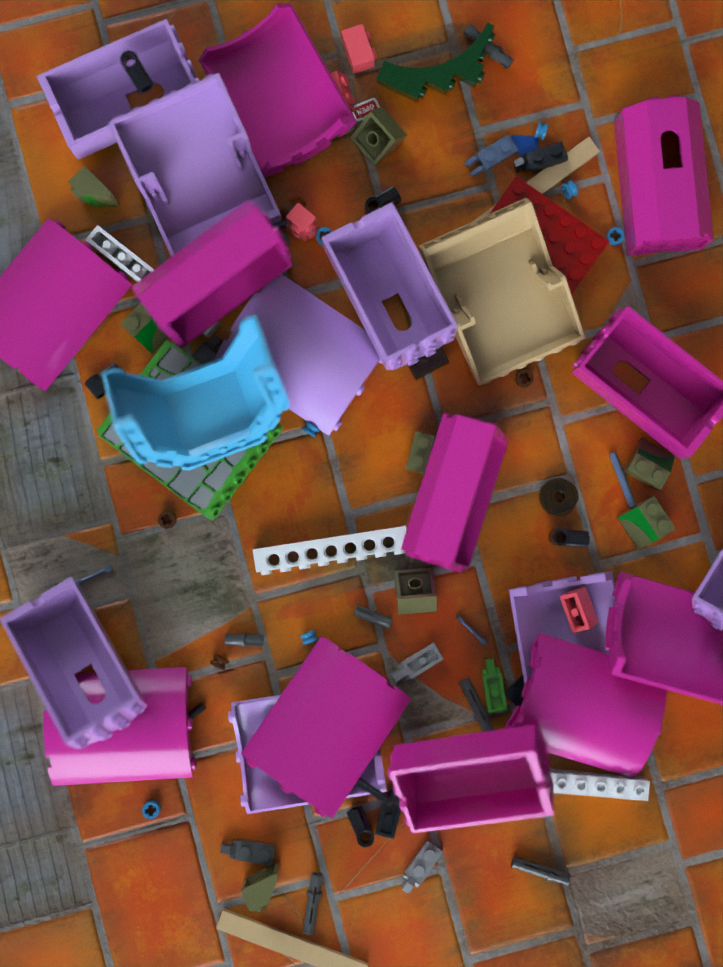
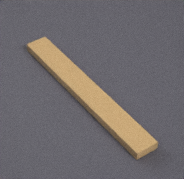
M588 137L567 152L568 160L566 162L545 168L526 183L544 194L598 155L600 150L591 138ZM494 206L487 210L485 213H483L481 216L476 218L475 220H478L486 215H489Z
M223 908L216 927L218 930L315 967H368V963L225 908Z

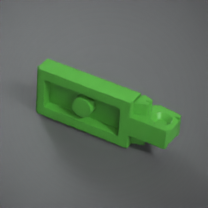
M487 658L485 659L486 669L482 670L487 711L489 714L508 711L502 673L499 667L495 668L494 659Z

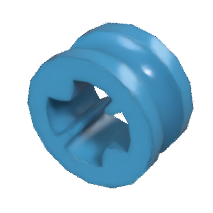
M539 121L534 138L541 137V140H544L549 123L543 124L542 121Z
M569 180L567 184L563 183L561 185L566 199L570 200L572 196L576 197L578 195L577 188L572 180Z
M322 227L317 231V242L321 246H323V242L320 239L322 238L321 234H329L332 230Z
M618 227L611 228L606 234V239L609 240L608 244L612 246L619 245L624 239L623 230ZM613 232L620 236L617 241H614V238H610Z
M305 421L306 425L301 427V429L315 438L316 432L320 430L308 421Z
M316 630L299 635L303 639L302 645L318 640V637L315 636Z
M156 800L147 801L142 808V814L147 819L156 818L161 811L160 803ZM150 805L156 808L153 814L147 811Z

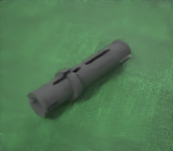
M469 24L463 34L474 42L481 32L472 24ZM493 42L491 45L487 44L485 51L490 56L489 58L495 60L507 70L512 65L514 59L508 56L500 45L497 46Z
M470 677L459 681L458 683L474 713L473 717L478 721L482 731L495 730L488 717L489 713L484 709Z
M515 855L513 856L511 868L545 878L548 882L554 881L568 886L570 881L569 873L556 870L553 866L546 867Z
M318 872L311 873L310 886L306 893L308 899L302 932L308 935H312L315 932L319 898L322 897L321 885L323 874Z

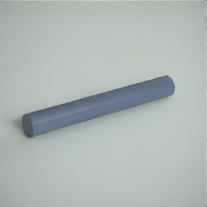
M616 452L608 454L629 508L636 506Z

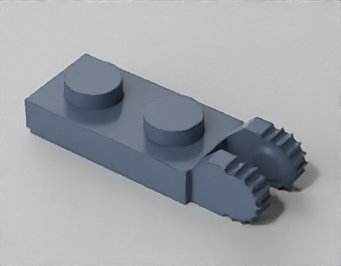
M508 134L478 152L464 164L466 167H469L478 161L480 162L481 166L471 172L472 177H475L518 152V149Z

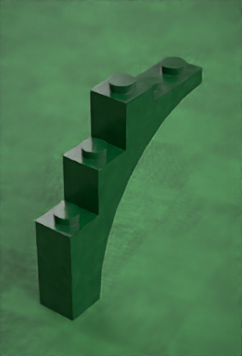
M487 23L480 36L468 49L443 64L424 68H409L384 61L376 78L377 83L418 103L420 98H424L427 91L425 86L446 95L448 90L452 91L455 86L456 80L454 78L475 88L477 82L481 83L485 72H483L484 65L481 63L487 54V51H485L487 44L491 45L496 35L493 33L494 25Z

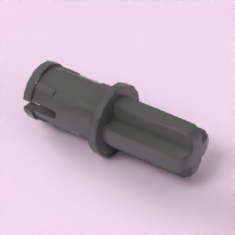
M357 605L355 608V616L369 621L370 624L374 623L389 629L392 618L377 613V610L372 611L360 605Z
M245 632L243 634H225V645H236L245 648V646L262 647L264 644L263 635H250Z

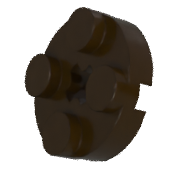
M554 478L547 481L540 488L539 502L546 513L554 516H564L571 513L576 506L578 491L575 485L568 480ZM556 492L563 494L564 498H561L560 503L554 500Z

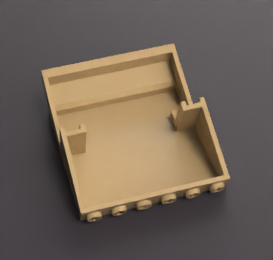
M527 198L418 246L424 263L458 326L455 337L478 385L488 384L497 377H504L515 369H522L533 361H540L551 353H558L563 348L569 345H576L580 340L585 339L566 277L552 265L532 202Z

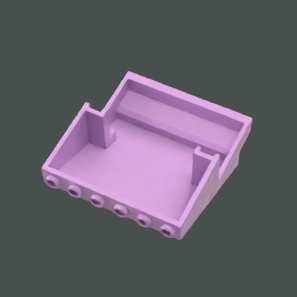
M219 73L207 75L202 81L189 83L184 89L171 91L166 97L153 99L148 105L135 107L130 113L117 115L112 121H109L133 178L146 199L171 257L247 200L252 204L256 203L260 210L268 215L271 224L282 220L278 207L252 153L248 136Z

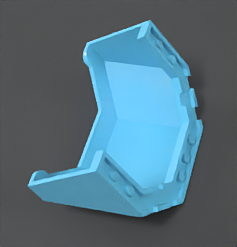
M257 315L245 318L240 322V331L222 358L164 380L125 373L120 368H112L102 372L114 429L137 463L146 464L148 461L155 462L156 466L172 468L175 465L181 466L182 470H192L261 444L266 440L268 431L274 429L281 419L280 415L283 410L287 411L290 407V402Z

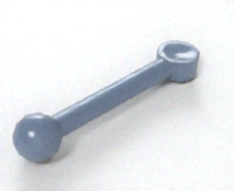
M107 565L104 569L75 581L81 585L83 582L105 572L110 573L112 567Z
M459 615L456 617L477 639L480 640L479 642L481 645H485L487 643L486 638H482Z

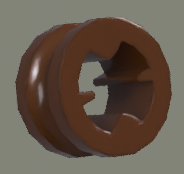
M521 370L517 373L515 381L518 386L525 388L532 384L534 377L529 370ZM526 374L529 382L522 383L520 375Z
M162 512L158 517V524L162 528H172L176 524V516L172 512ZM167 514L170 515L169 519L172 520L171 524L168 523V526L164 525L165 521L162 520L163 517H167Z
M214 654V659L210 661V664L225 670V665L229 663V660Z

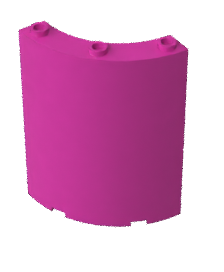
M291 3L275 5L269 15L251 30L244 31L241 36L224 44L205 48L199 58V62L206 75L219 73L248 136L252 153L264 178L283 172V167L292 164L294 167L312 158L332 145L331 140L337 135L342 137L357 123Z
M50 218L44 222L0 276V358L14 369L19 367L18 371L43 391L48 389L132 286L127 281L128 276L121 270L115 271L92 252L94 248L86 241L82 244L64 230L66 226L56 219L54 222Z
M620 571L612 596H616L614 605L609 607L606 624L605 648L609 650L610 657H607L609 670L612 675L723 705V630L715 629L711 622L694 612L692 598L695 592Z
M539 633L531 644L529 667L532 668L531 678L526 679L521 694L524 697L521 706H516L506 723V728L536 724L541 729L548 753L634 778L638 772L642 771L658 735L661 734L667 689L612 675L607 663V657H610V655Z
M321 636L245 746L241 755L247 758L245 763L254 769L257 766L281 784L279 788L288 794L292 791L315 807L314 811L320 816L324 817L326 814L333 818L412 698L396 686L391 685L387 682V679L350 653L344 652L339 646Z
M187 667L128 670L147 706L142 713L130 721V725L122 730L117 729L112 732L110 738L91 743L82 749H75L65 744L48 710H44V746L46 758L50 757L51 766H48V772L52 786L193 777V769H196L197 761L196 757H193L190 740L192 718H189V686H192V675H188ZM96 672L75 674L90 703L98 704L104 700L106 691Z

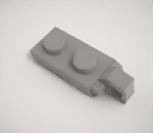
M432 642L397 665L399 670L391 675L395 682L403 677L407 681L410 678H415L444 658L435 643Z
M428 839L424 842L405 870L403 877L406 880L401 886L403 891L409 894L414 885L419 887L442 855L443 850Z

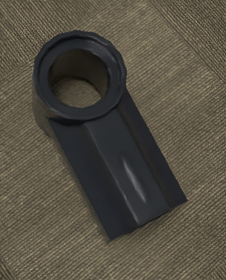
M132 50L124 51L120 57L121 64L139 94L151 90L154 83L137 54ZM129 60H135L132 66L126 65Z
M392 186L379 195L368 198L365 202L364 214L367 215L373 212L368 208L371 205L379 209L392 202L394 205L401 202L402 199L397 189Z
M114 362L102 372L120 367ZM102 372L93 375L85 382V385L96 399L106 395Z
M553 529L548 536L550 543L556 546L588 548L590 540L588 531ZM558 532L563 535L561 542H557L555 539Z
M362 805L356 806L346 813L357 837L358 844L362 847H369L374 842V831L369 824ZM363 832H368L371 838L365 841L361 839L360 835Z

